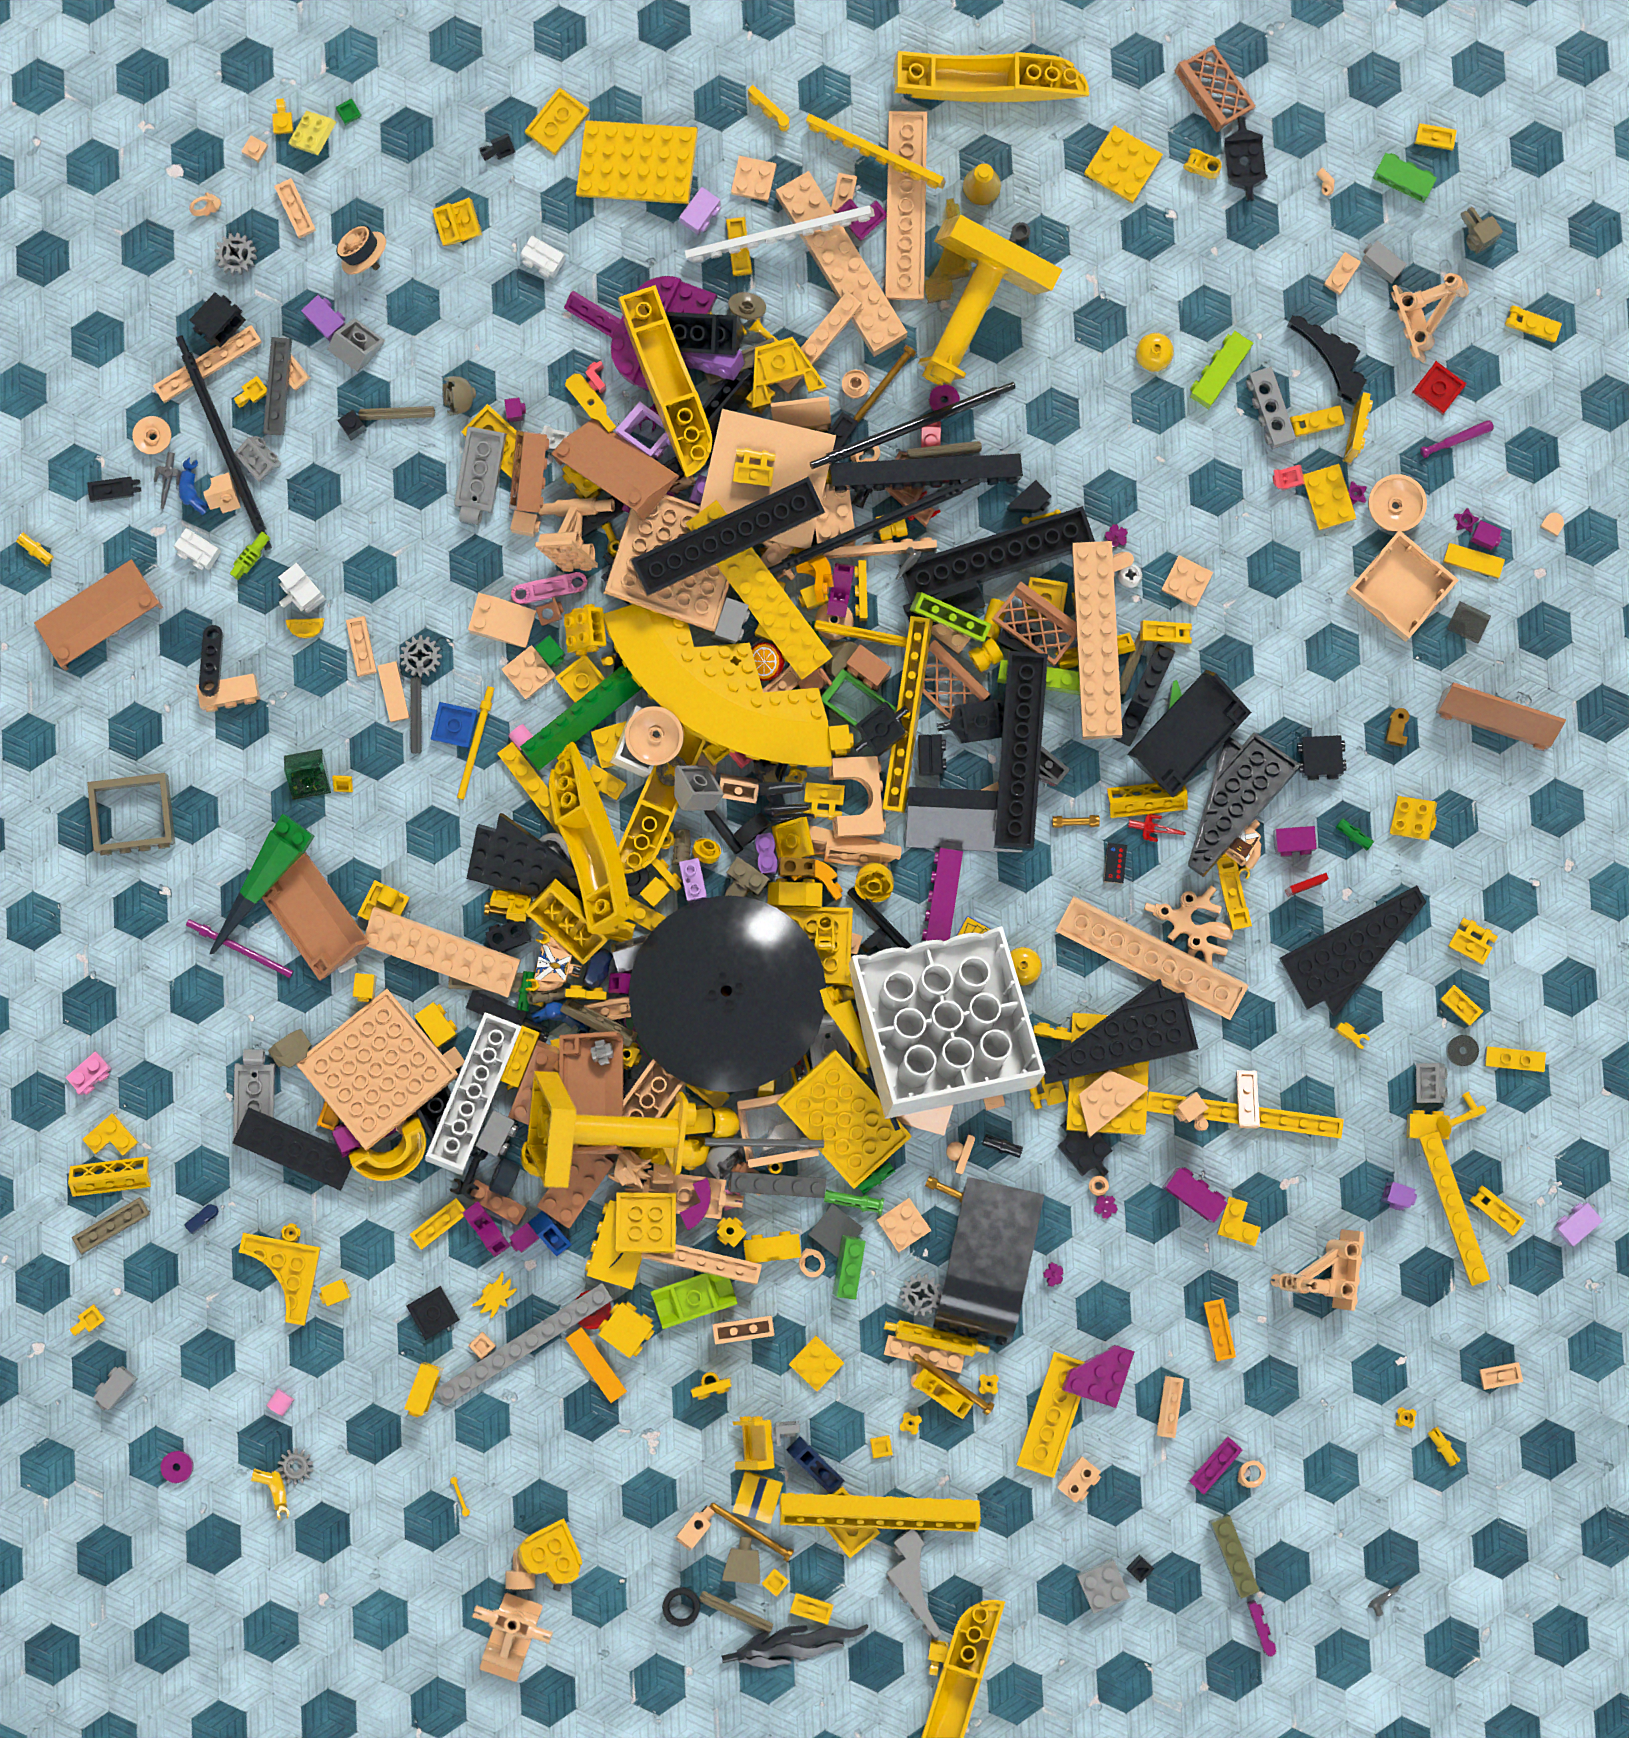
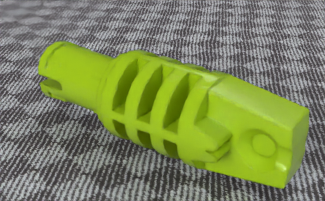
M261 531L251 545H247L233 563L235 566L231 570L230 575L239 580L244 573L247 574L261 557L262 549L271 538Z

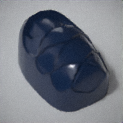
M601 948L591 957L582 981L583 986L594 989L600 987L609 973L610 961L614 958L609 950Z

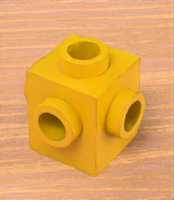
M634 1042L630 1047L623 1044V1068L626 1070L628 1067L638 1066L642 1055H640L641 1050L637 1049L638 1044ZM626 1052H630L629 1058L624 1057Z
M729 1217L727 1220L723 1218L716 1226L719 1228L717 1230L719 1234L717 1238L725 1245L729 1243L733 1247L741 1241L747 1232L742 1228L744 1224L736 1217L733 1219ZM729 1227H732L734 1229V1233L732 1235H729L727 1233V1229Z

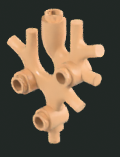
M1210 886L1201 896H1196L1192 891L1184 892L1180 897L1181 907L1179 909H1172L1168 904H1145L1144 910L1152 912V915L1156 916L1159 920H1168L1173 923L1174 929L1167 936L1171 941H1174L1183 933L1189 936L1187 939V947L1189 948L1187 954L1195 957L1197 951H1202L1205 963L1213 966L1212 955L1214 953L1226 957L1228 949L1208 943L1207 937L1214 936L1226 941L1227 939L1231 940L1234 933L1231 926L1221 922H1207L1202 925H1196L1191 919L1192 913L1199 908L1220 914L1222 906L1210 902V898L1217 891L1213 886ZM1186 896H1190L1192 901L1187 902ZM1162 908L1167 910V915L1161 913ZM1193 939L1199 941L1197 946L1193 944Z

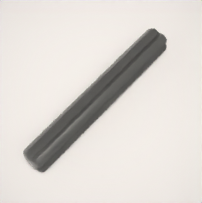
M412 677L411 753L419 754L422 752V680L420 677Z

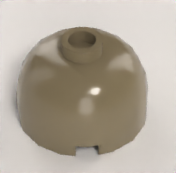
M445 377L446 384L442 385V393L445 406L449 404L450 410L447 411L450 416L458 415L468 411L473 404V399L476 398L475 388L471 387L470 383L463 377Z

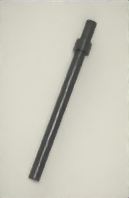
M705 1138V1146L800 1147L802 1150H808V1148H824V1140H808V1138H800V1140Z

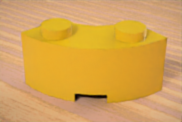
M777 878L776 882L768 883L767 904L771 906L822 907L823 883H815V879H803V882H788V879Z
M790 1231L779 1232V1236L763 1238V1234L751 1235V1240H743L745 1259L749 1262L760 1263L802 1257L799 1234L791 1235Z

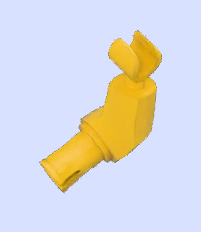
M254 1469L251 1481L270 1487L274 1507L277 1511V1519L280 1520L279 1514L282 1512L287 1515L286 1518L288 1519L289 1510L287 1509L286 1490L280 1473L275 1470L269 1473Z

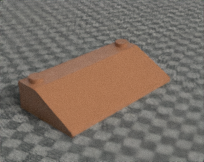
M591 419L564 438L551 453L560 466L563 463L633 509L641 521L646 519L679 478V475L613 431L608 433L604 426L594 419Z
M131 559L34 622L60 667L67 671L69 668L66 664L152 608L158 607L162 609L163 606Z
M1454 682L1442 692L1436 711L1443 719H1455L1531 744L1534 749L1540 751L1547 750L1552 746L1566 722L1564 718Z
M306 851L262 897L319 981L348 962L370 943Z
M617 1031L559 1035V1076L576 1108V1114L623 1116V1036ZM604 1040L606 1044L611 1043L614 1058L609 1059L610 1064L600 1065L599 1061H593L591 1047L596 1046V1041ZM573 1145L572 1153L619 1154L623 1153V1146Z

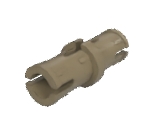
M561 987L552 991H530L527 994V1000L529 1004L541 1002L548 1004L555 1000H566V988Z

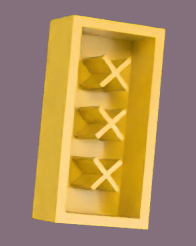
M556 878L530 904L525 912L583 965L608 941L612 934L599 935L588 932L584 904Z

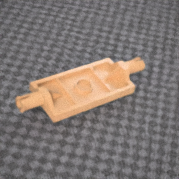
M648 1170V1174L651 1177H648V1180L642 1183L643 1189L633 1183L626 1184V1186L634 1187V1189L625 1188V1193H676V1213L680 1214L679 1212L701 1202L693 1184L707 1177L673 1174V1184H653V1170ZM708 1178L711 1187V1201L705 1217L721 1219L722 1210L725 1206L743 1207V1203L735 1202V1200L743 1201V1195L726 1194V1180Z

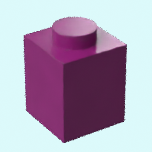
M1480 520L1475 527L1470 542L1491 551L1495 546H1499L1502 540V536H1500L1502 529Z
M527 1222L509 1237L511 1239L509 1244L516 1252L519 1250L523 1253L540 1238Z

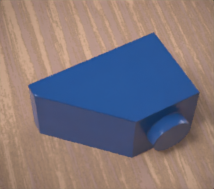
M544 1211L538 1213L528 1222L537 1236L556 1257L572 1245L556 1223Z

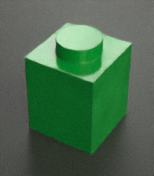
M550 635L535 647V650L550 668L553 666L558 667L565 660V653Z

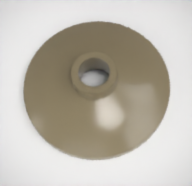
M741 292L734 294L728 302L730 311L742 319L755 320L761 318L766 312L764 300L752 293Z

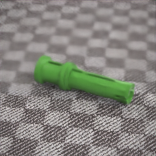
M826 1190L824 1202L859 1208L862 1212H876L878 1215H882L885 1198L875 1199L870 1198L868 1195L861 1197Z

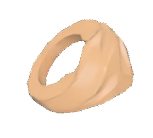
M805 1249L801 1254L802 1257L799 1258L800 1269L806 1276L817 1277L824 1271V1257L817 1250ZM813 1255L820 1261L819 1270L809 1272L805 1268L806 1257Z
M1254 1460L1244 1463L1239 1468L1238 1482L1248 1488L1259 1486L1265 1479L1266 1471L1264 1466L1259 1461ZM1251 1465H1255L1260 1470V1477L1255 1481L1248 1482L1244 1476L1246 1469Z

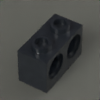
M1022 624L1015 625L1016 632L1027 634V630L1021 627ZM1030 628V633H1036V632H1038V631H1036V630ZM1002 629L996 642L997 645L1010 651L1035 653L1017 638H1008L1006 636L1007 631ZM1040 635L1031 636L1035 646H1038L1040 643Z
M509 919L506 925L500 927L497 924L489 927V931L485 932L491 949L501 953L532 942L524 921L517 922ZM517 926L521 927V935L514 937L512 929ZM496 934L504 936L502 943H494V936Z

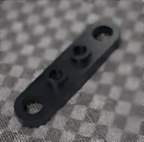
M210 625L203 631L199 689L206 697L215 696L220 688L224 635L221 628L217 625ZM212 632L218 633L217 637L213 639L208 636ZM212 683L214 687L211 690H205L206 684Z

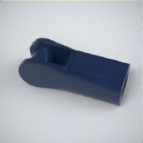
M212 1204L206 1205L199 1213L187 1221L184 1226L191 1234H195L218 1214V1207Z

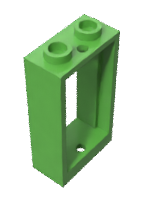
M842 669L821 699L826 708L858 730L855 726L857 724L855 720L830 703V700L845 680L879 705L887 701ZM888 702L892 710L897 712V708Z

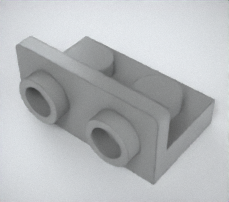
M258 436L248 437L235 451V455L258 482L263 481L274 468L281 465L278 456L270 451L265 441Z
M1416 1063L1417 1103H1445V1099L1448 1097V1090L1445 1087V1079H1447L1448 1072L1445 1064Z
M799 1420L776 1422L775 1427H772V1441L777 1442V1446H781V1434H784V1437H795L796 1433H800Z

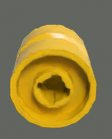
M905 519L878 530L881 542L892 539L894 535L897 538L907 536Z
M992 638L983 642L981 648L977 646L968 651L970 659L980 673L989 669L991 663L995 665L1004 660L1001 650Z

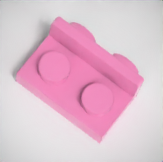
M95 1051L65 1078L77 1090L76 1092L79 1095H88L94 1090L95 1087L93 1085L98 1081H104L110 1075L108 1072L112 1068Z

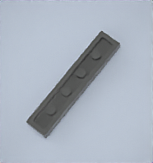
M271 337L263 434L284 436L292 339Z
M730 1171L728 1191L825 1198L826 1179Z

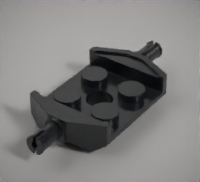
M1239 117L1237 118L1238 131L1224 140L1228 184L1243 189L1246 193V202H1249V200L1251 202L1254 201V187L1261 185L1268 178L1265 169L1263 135L1247 130L1245 117H1242V119ZM1247 157L1250 160V164L1244 166L1240 163V159Z
M1000 699L955 705L950 721L937 723V727H941L937 728L939 732L950 729L960 744L1002 738L1004 703ZM979 715L984 716L986 719V724L983 727L978 726L976 723V718Z

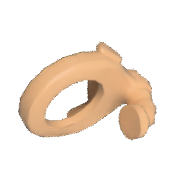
M206 192L205 196L195 199L190 204L189 210L194 216H209L211 212L216 213L219 210L221 200L215 195ZM207 201L204 208L200 210L194 209V205L197 202Z

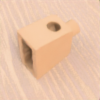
M706 1505L700 1513L695 1512L674 1538L689 1551L692 1550L712 1525L709 1520L715 1512ZM696 1521L701 1524L699 1530L694 1527Z

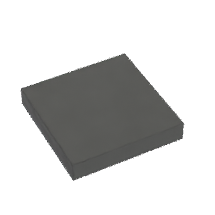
M832 1204L808 1235L838 1258L842 1235L857 1237L863 1227Z

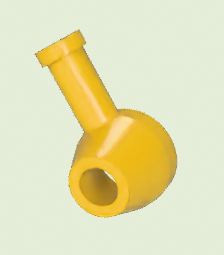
M607 523L602 526L609 540L607 551L615 558L617 550H614L613 546L619 545L620 540L616 539L611 523Z

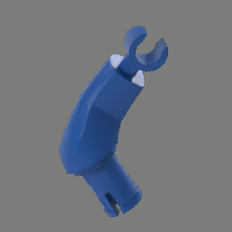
M189 457L183 462V468L186 471L181 472L178 487L179 496L185 505L190 504L203 515L206 509H209V506L197 496V491L194 487L195 474L191 473V471L197 467L198 461L195 459L190 464Z
M548 1003L545 1008L532 1012V1019L537 1017V1019L533 1020L535 1023H540L547 1019L562 1021L571 1028L576 1025L578 1027L577 1034L589 1033L590 1026L560 1012L563 1005L561 1003Z

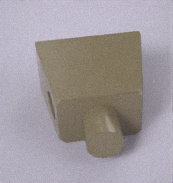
M740 1536L739 1548L731 1547L722 1578L723 1581L760 1584L759 1550L751 1549V1537Z

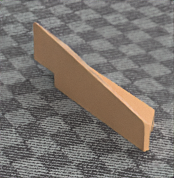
M809 826L814 854H825V862L861 867L869 863H880L887 867L888 863L892 860L901 859L900 846L863 837L834 838L833 830Z

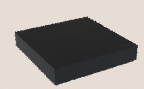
M442 1286L406 1305L425 1340L460 1320Z

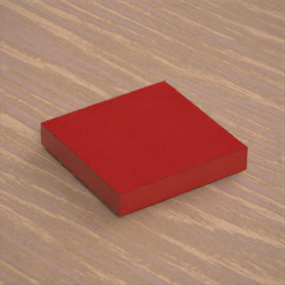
M1435 361L1412 393L1443 415L1467 383Z
M1323 873L1289 886L1285 889V893L1289 897L1323 884L1329 879L1328 875Z

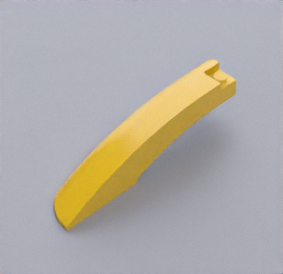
M898 51L894 61V93L911 94V98L962 102H1028L1089 96V87L1083 73L1080 74L1072 62L1053 55L1021 52L999 55H940Z
M656 285L621 296L618 298V302L650 394L676 457L687 478L699 471L706 463L711 453L712 434L700 398L687 371Z
M683 727L684 740L679 753L669 762L653 766L618 847L624 874L633 873L645 868L659 853L679 806L674 796L675 767L696 766L706 742L705 737L699 733H693Z
M571 742L557 756L558 762L555 765V769H551L549 793L554 822L567 844L568 852L578 878L588 932L599 935L609 934L619 930L618 925L628 919L626 907L630 905L628 889L620 854L605 808L574 742Z
M982 1601L968 1608L960 1617L951 1640L922 1738H964L1005 1601Z

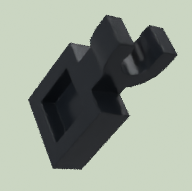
M508 133L490 140L492 146L479 148L484 161L493 156H497L499 160L516 152Z

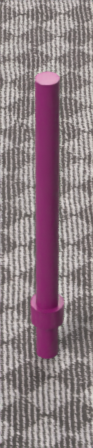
M188 919L186 926L199 932V935L205 938L209 937L216 940L219 934L211 930V927L205 924L201 925L191 919ZM229 938L223 942V945L289 978L293 975L294 971Z

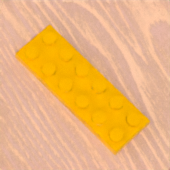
M1055 1351L1053 1352L1016 1463L1017 1466L1052 1478L1055 1477L1081 1396L1063 1391L1062 1387L1067 1371L1085 1363L1084 1361Z

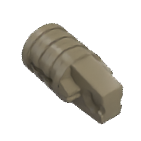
M676 830L675 843L673 845V864L680 865L679 862L690 860V830Z

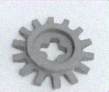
M294 1448V1454L287 1450L289 1456L282 1454L281 1457L285 1459L284 1462L278 1461V1464L283 1465V1468H279L278 1472L284 1471L281 1477L283 1479L287 1476V1483L291 1479H294V1485H297V1479H300L301 1483H303L304 1476L308 1479L310 1478L307 1471L313 1472V1469L308 1468V1465L313 1464V1461H307L310 1457L309 1454L306 1457L303 1456L305 1450H302L300 1454H298L297 1448ZM295 1460L298 1461V1464H301V1468L297 1472L290 1468V1465L294 1464Z

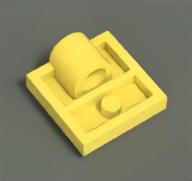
M306 110L288 144L294 148L319 155L336 122L332 118Z

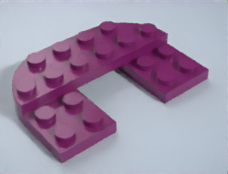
M673 276L653 278L636 290L639 291L656 285L665 312L710 314L717 299L716 294L685 283L681 278ZM622 316L611 342L612 360L626 381L649 391L625 326L624 317Z

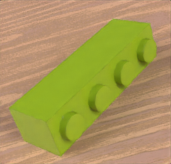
M1234 331L1232 335L1227 334L1222 342L1224 346L1221 351L1216 350L1211 358L1214 360L1212 364L1205 366L1201 372L1203 376L1199 382L1196 380L1190 388L1192 391L1190 398L1208 410L1254 344L1237 331Z
M917 592L910 611L925 618H930L932 621L978 642L985 641L992 625L922 592Z

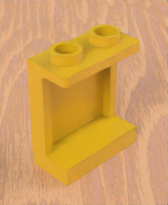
M763 1416L739 1417L740 1421H733V1425L742 1426L744 1460L735 1461V1470L774 1468L771 1420H763Z

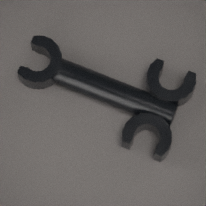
M482 1149L480 1154L477 1152L472 1156L473 1160L464 1181L457 1178L454 1179L458 1183V1187L456 1189L450 1188L452 1193L456 1195L464 1194L465 1197L475 1200L476 1197L471 1195V1191L473 1189L479 1190V1187L472 1184V1180L480 1161L487 1157V1151Z

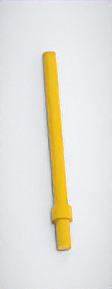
M487 686L484 700H481L479 708L481 711L457 798L461 800L465 799L488 711H491L493 703H491L494 687Z

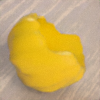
M729 1107L711 1109L715 1116V1131L712 1138H734L740 1129L739 1116Z

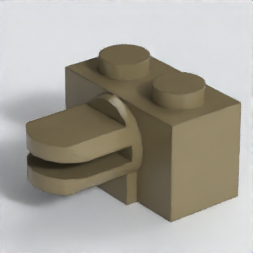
M1473 207L1461 213V218L1469 229V235L1466 238L1467 245L1476 254L1496 243L1503 233L1493 216L1482 221Z
M737 856L726 872L734 880L727 889L725 896L746 897L748 892L751 891L759 897L770 879Z

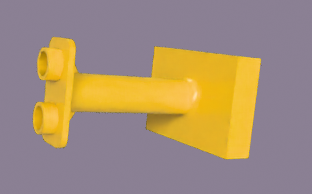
M961 214L944 220L934 242L977 264L933 355L920 358L918 361L919 365L925 367L922 377L940 386H943L944 383L951 385L953 380L965 378L966 373L958 367L1002 278L1036 295L1052 291L1063 270Z
M534 1071L527 1149L544 1187L569 1186L573 1145L663 1148L669 1160V1167L672 1173L680 1175L682 1165H689L692 1158L691 1141L684 1140L686 1127H694L696 1105L695 1103H688L683 1092H677L675 1106L666 1118L577 1115L576 1108L558 1072Z

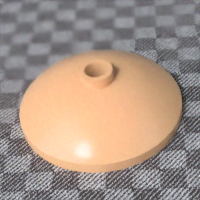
M1394 474L1382 478L1375 484L1369 495L1368 507L1373 520L1380 527L1392 532H1398L1399 530L1404 532L1412 529L1422 520L1427 508V499L1423 488L1416 480L1406 475ZM1397 503L1398 509H1394L1392 504Z
M650 706L637 711L627 723L625 730L626 745L630 753L637 760L645 764L661 765L667 763L679 753L683 745L684 732L679 719L675 714L663 707ZM658 731L660 736L655 737L653 732Z

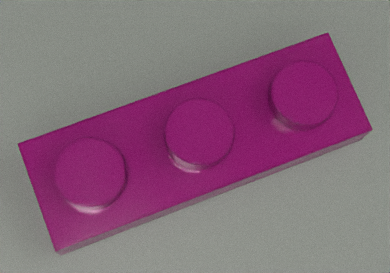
M575 291L570 293L564 309L613 338L621 320Z
M1227 1436L1188 1481L1202 1494H1205L1243 1449Z

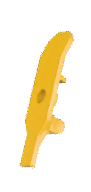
M573 374L566 379L565 386L591 419L600 422L608 433L617 428L607 415L606 405L581 374ZM594 401L593 405H588L589 402Z

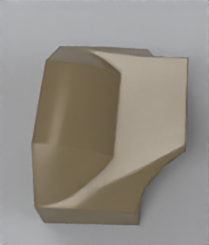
M831 640L826 648L833 657L823 664L824 671L836 678L840 671L846 667V662L859 646L848 640Z
M298 1029L276 1042L268 1052L279 1068L282 1066L291 1068L307 1057L308 1048L312 1044L303 1030Z

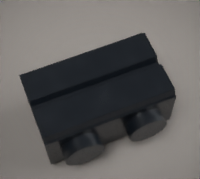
M942 734L918 735L919 776L942 775L943 770H946V758L942 759V751H946V739H942Z

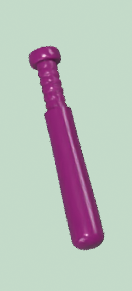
M1487 420L1447 437L1432 446H1423L1420 448L1423 458H1427L1429 454L1438 450L1450 448L1491 432L1494 429L1492 421Z

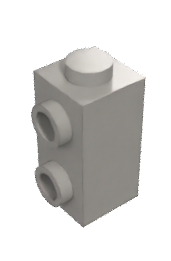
M1378 240L1373 245L1370 243L1363 251L1365 255L1362 260L1391 284L1407 265Z
M124 1366L115 1367L108 1374V1381L105 1384L102 1382L96 1388L95 1392L97 1394L93 1398L97 1400L96 1405L102 1410L113 1409L137 1381L138 1378Z

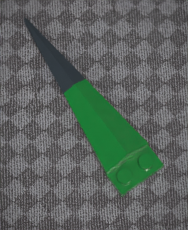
M282 814L273 830H270L210 950V954H214L258 901L305 853L315 836L286 814Z

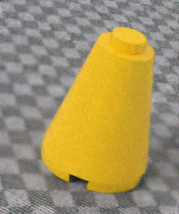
M988 164L978 165L968 172L964 178L963 192L976 205H988L1000 194V179Z

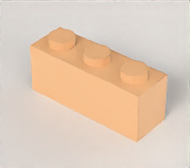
M253 673L220 680L219 692L211 697L204 696L199 689V684L196 685L200 708L206 710V712L217 711L218 707L223 706L225 708H234L238 703L243 702L245 705L256 703V700L261 699L257 677ZM208 683L204 689L211 690L214 684Z
M772 1315L713 1324L715 1344L775 1335Z

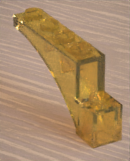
M954 198L946 199L947 219L960 215L959 205L954 203ZM944 247L942 256L933 274L928 280L924 281L928 304L950 300L951 293H954L952 281H948L969 277V270H972L971 261Z

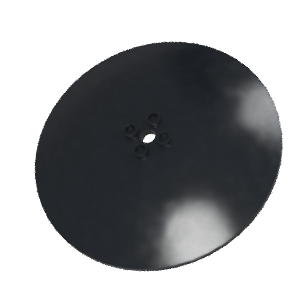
M715 896L704 898L679 908L660 922L650 933L637 954L633 965L629 986V1005L634 1027L642 1044L665 1071L675 1078L700 1089L717 1092H739L760 1087L776 1080L795 1066L813 1044L823 1021L825 1006L820 990L826 988V980L815 946L808 935L792 918L781 910L756 899L743 896ZM724 986L732 988L730 996L725 997L721 994V989Z

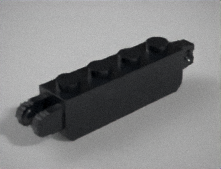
M746 369L734 380L726 378L702 406L711 430L712 440L717 433L722 409L736 412L746 401L754 381L752 371Z

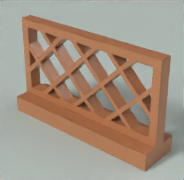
M1214 44L1188 60L1184 59L1179 62L1174 70L1216 133L1227 124L1256 107ZM1212 52L1216 58L1215 63L1206 61V54ZM1193 62L1201 64L1200 72L1192 70L1189 64ZM1204 65L1214 67L1213 75L1203 73ZM1217 68L1223 69L1226 72V78L1215 76ZM1202 77L1212 79L1210 87L1204 86L1201 83ZM1215 80L1224 82L1223 90L1213 88ZM1227 84L1236 87V94L1226 91ZM1212 92L1222 95L1221 103L1212 99ZM1225 96L1235 98L1234 106L1224 104ZM1238 99L1244 100L1248 107L1245 109L1237 107ZM1223 108L1233 110L1230 118H1225L1222 113Z
M1021 581L992 619V621L1035 653L1047 654V648L1057 647L1058 655L1055 659L1048 655L1047 662L1053 666L1056 665L1077 636L1076 622ZM1014 596L1022 601L1023 607L1012 608L1011 600ZM1034 609L1037 612L1038 619L1028 620L1027 610ZM1023 611L1025 620L1015 622L1013 612ZM1010 612L1011 622L1004 623L998 618L1001 613ZM1050 621L1053 624L1054 630L1044 631L1042 622ZM1039 622L1040 632L1030 633L1029 623ZM1026 624L1027 634L1016 632L1015 625ZM1058 633H1066L1071 638L1068 642L1059 643ZM1055 634L1056 644L1046 645L1044 635ZM1041 635L1043 645L1035 646L1032 644L1031 636Z
M937 640L930 644L928 653L931 651L936 656V665H926V667H936V678L924 679L923 693L949 719H951L952 708H954L952 706V694H963V704H966V694H974L979 699L978 702L987 700L991 694ZM938 659H939L944 665H939V664H938ZM939 667H947L950 670V678H939ZM925 681H936V692H927L925 690ZM939 681H950V692H939ZM952 681H961L963 683V692H952ZM936 694V700L931 695ZM939 694H950V706H942L939 703Z

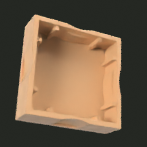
M1399 530L1346 593L1406 642L1459 579L1441 564L1429 558L1417 544Z

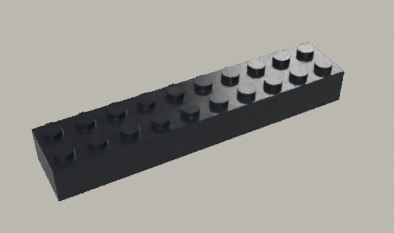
M806 477L630 560V563L648 597L825 513V510L810 478Z
M1081 506L920 558L910 570L901 576L909 603H912L917 592L931 596L973 580L980 584L1072 554L1073 543L1095 542L1084 507ZM903 564L899 565V567H898V570H899V571H900L901 567L903 566Z
M1008 652L993 848L1033 851L1048 654Z

